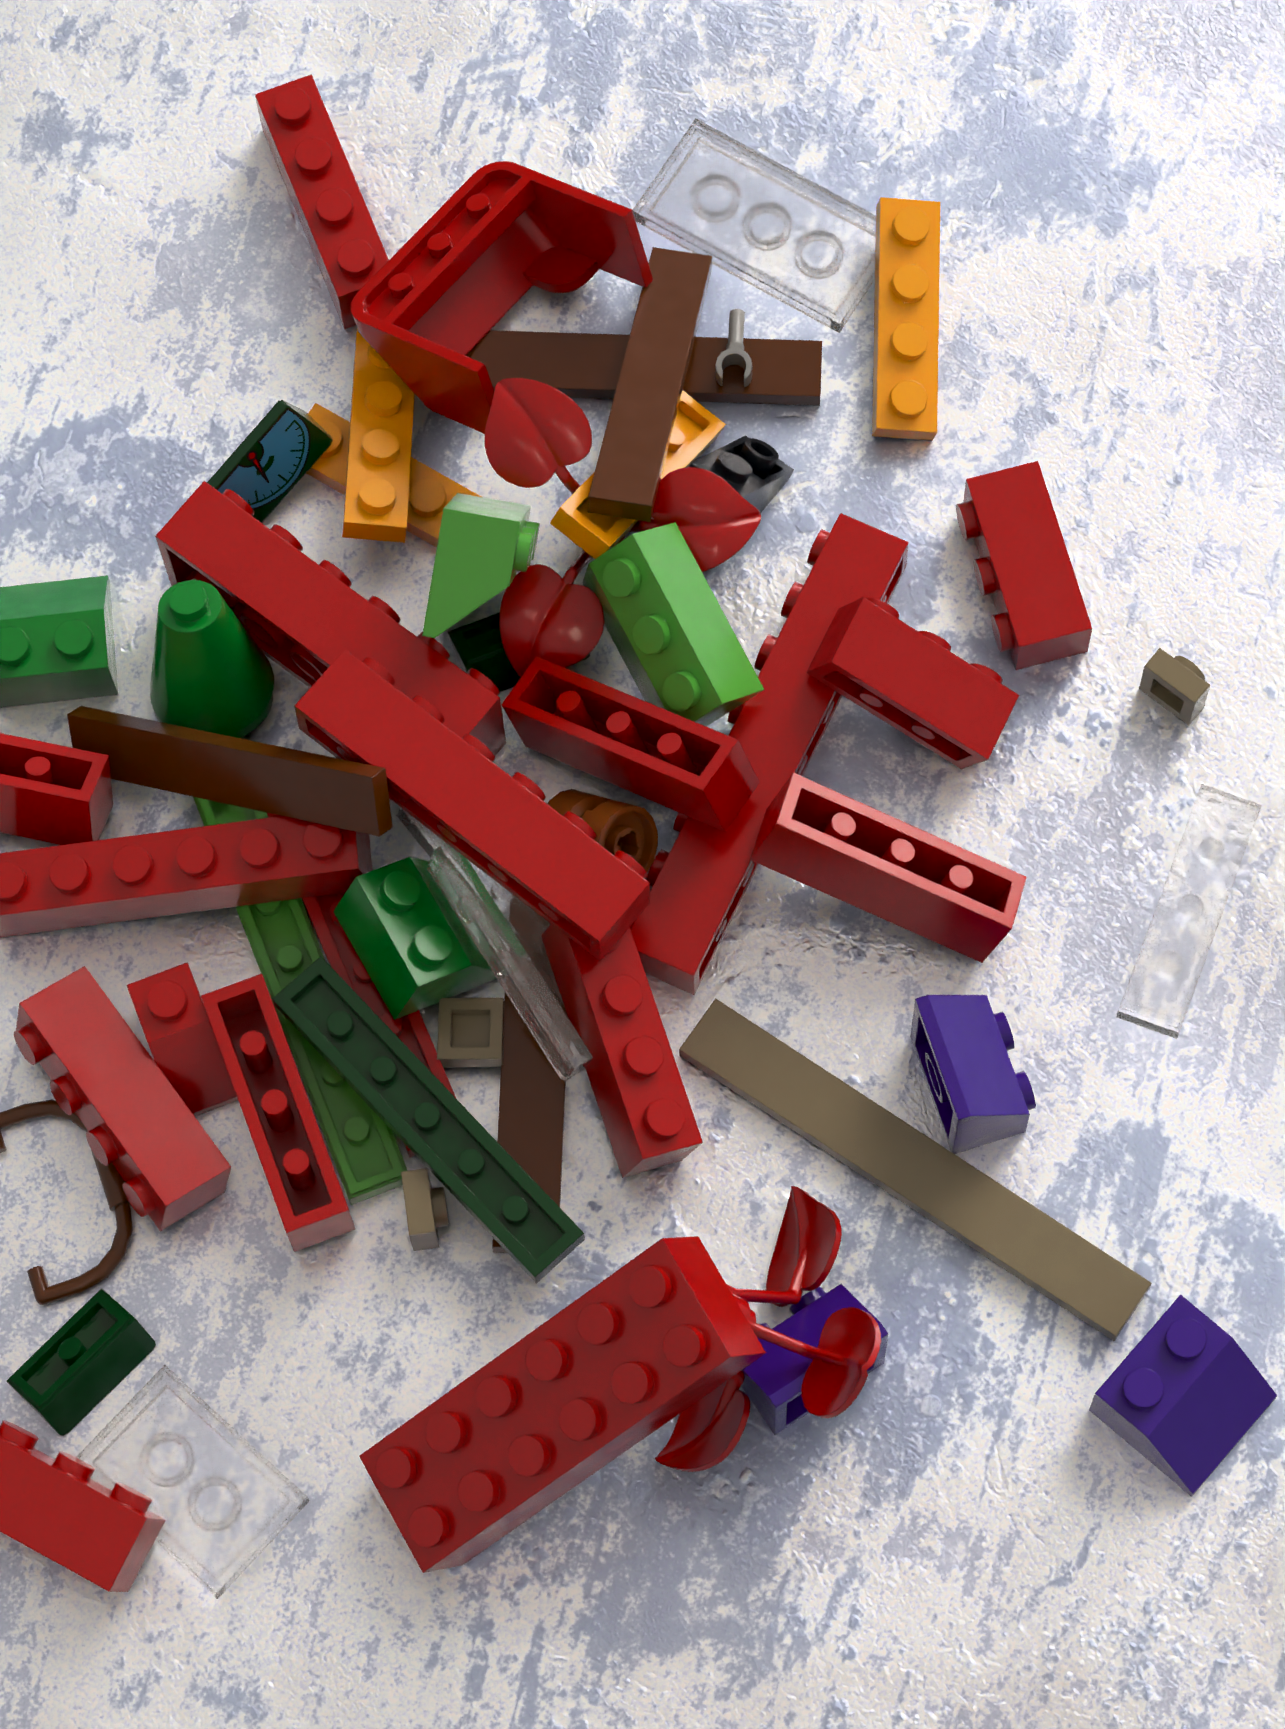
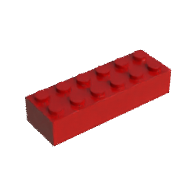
M203 481L156 534L155 537L171 586L186 580H200L214 586L262 652L309 688L346 649L360 661L370 657L381 664L394 678L395 684L393 686L411 700L416 695H419L432 703L444 716L445 722L443 724L462 738L465 734L476 737L490 749L494 756L506 744L500 697L498 696L500 692L488 677L473 668L467 673L448 660L450 658L448 651L435 638L422 636L423 632L415 636L400 625V617L386 602L376 596H371L369 600H366L350 588L352 585L351 581L334 564L326 560L317 564L302 553V545L289 531L277 524H274L269 529L254 518L252 507L234 491L226 489L223 493H220Z
M698 1236L662 1238L359 1457L422 1572L462 1566L766 1354V1351Z

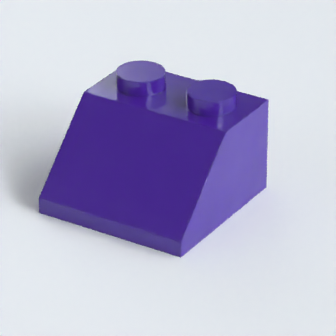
M926 995L916 998L910 1038L950 1151L957 1154L1026 1132L1030 1116L1028 1110L1036 1108V1102L1026 1073L1024 1071L1014 1072L1007 1053L1008 1050L1014 1049V1040L1005 1014L1003 1012L993 1014L987 995Z
M839 1284L827 1293L822 1287L809 1291L802 1296L799 1303L791 1305L789 1310L793 1315L772 1328L774 1331L818 1347L824 1324L832 1313L842 1308H859L873 1316L881 1332L879 1353L874 1364L868 1368L867 1373L869 1374L884 1364L888 1332L881 1322L842 1284ZM767 1323L760 1324L762 1326L770 1328ZM758 1338L766 1354L742 1370L745 1379L741 1387L773 1434L776 1435L809 1413L804 1407L801 1388L804 1375L813 1359Z
M1180 1294L1096 1391L1089 1411L1192 1497L1276 1399L1277 1394L1233 1337Z

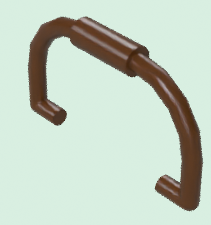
M55 1100L26 1103L0 1112V1129L33 1118L55 1116L71 1120L86 1133L88 1132L75 1113L67 1115ZM0 1130V1153L6 1151V1146ZM93 1152L92 1155L110 1211H115L117 1229L111 1249L97 1266L80 1276L52 1286H48L43 1266L29 1269L27 1271L35 1299L40 1305L53 1303L93 1287L108 1278L126 1255L133 1226L131 1205L123 1191L124 1180L113 1163L107 1166L103 1165Z

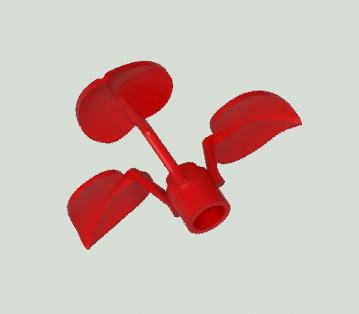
M525 378L502 379L495 386L492 405L485 427V450L492 468L506 482L525 488L542 486L556 473L564 486L573 494L580 485L565 466L584 459L592 447L591 428L583 410L565 393L548 384ZM694 467L679 468L669 472L661 479L651 522L638 520L635 526L618 543L626 539L630 532H641L676 522L701 571L705 572L727 561L744 547L760 524L761 513L726 480L715 473ZM583 550L567 569L563 578L552 568L546 565L535 564L528 566L527 572H519L514 577L510 586L506 588L500 607V633L506 655L520 677H522L536 656L565 668L584 659L599 643L605 624L601 602L590 588L584 585L573 584L579 573L593 559L586 551Z
M791 1186L787 1207L769 1266L766 1290L736 1289L728 1284L726 1285L758 1338L813 1359L803 1378L801 1388L804 1407L809 1413L820 1418L829 1419L844 1412L861 1392L868 1377L867 1370L874 1364L879 1353L881 1332L877 1321L871 1314L854 1307L842 1308L829 1316L822 1329L818 1347L811 1346L756 1323V1314L753 1310H750L748 1302L772 1303L778 1307L799 1303L803 1290H815L824 1282L834 1264L840 1247L842 1228L835 1212L806 1191ZM742 1370L679 1414L670 1440L658 1456L655 1457L657 1462L672 1469L696 1472L712 1468L728 1457L743 1434L751 1407L748 1395L739 1390L745 1379Z

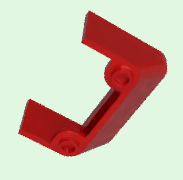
M499 161L485 165L477 170L357 292L351 302V313L362 337L428 409L485 434L486 422L494 396V388L485 364L466 355L532 286L552 293L573 292L586 284L599 269L645 288L653 281V277L632 209L519 164Z

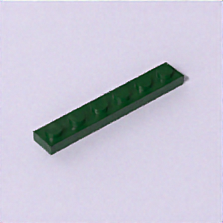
M321 956L272 998L275 1007L536 1284L585 1240L582 1230Z

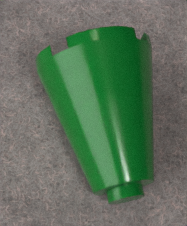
M200 580L179 582L165 591L158 604L150 682V700L158 722L236 738L244 737L256 729L271 710L274 700L272 694L274 690V674L271 664L214 586Z

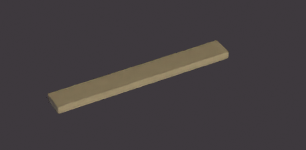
M715 998L680 1047V1057L1111 1340H1116L1152 1284L1150 1281Z

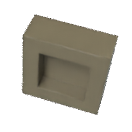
M1159 648L1144 666L1139 689L1189 726L1203 710L1210 684L1205 681L1204 674L1193 662L1183 656H1175L1173 658L1163 649Z
M442 998L439 1000L437 1060L441 1061L443 1068L501 1067L503 1065L504 998Z
M427 1168L403 1171L401 1176L408 1231L413 1251L440 1248L437 1227L449 1226L444 1187L432 1188Z

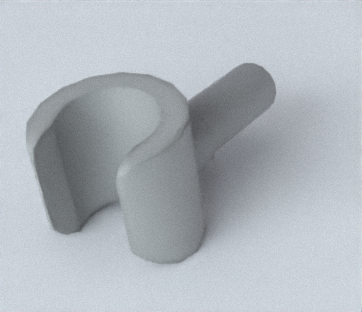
M741 309L730 311L728 344L726 345V350L721 352L716 360V381L720 386H723V370L727 366L734 364L744 369V387H747L752 380V360L748 353L744 351L745 347L743 345L745 312Z

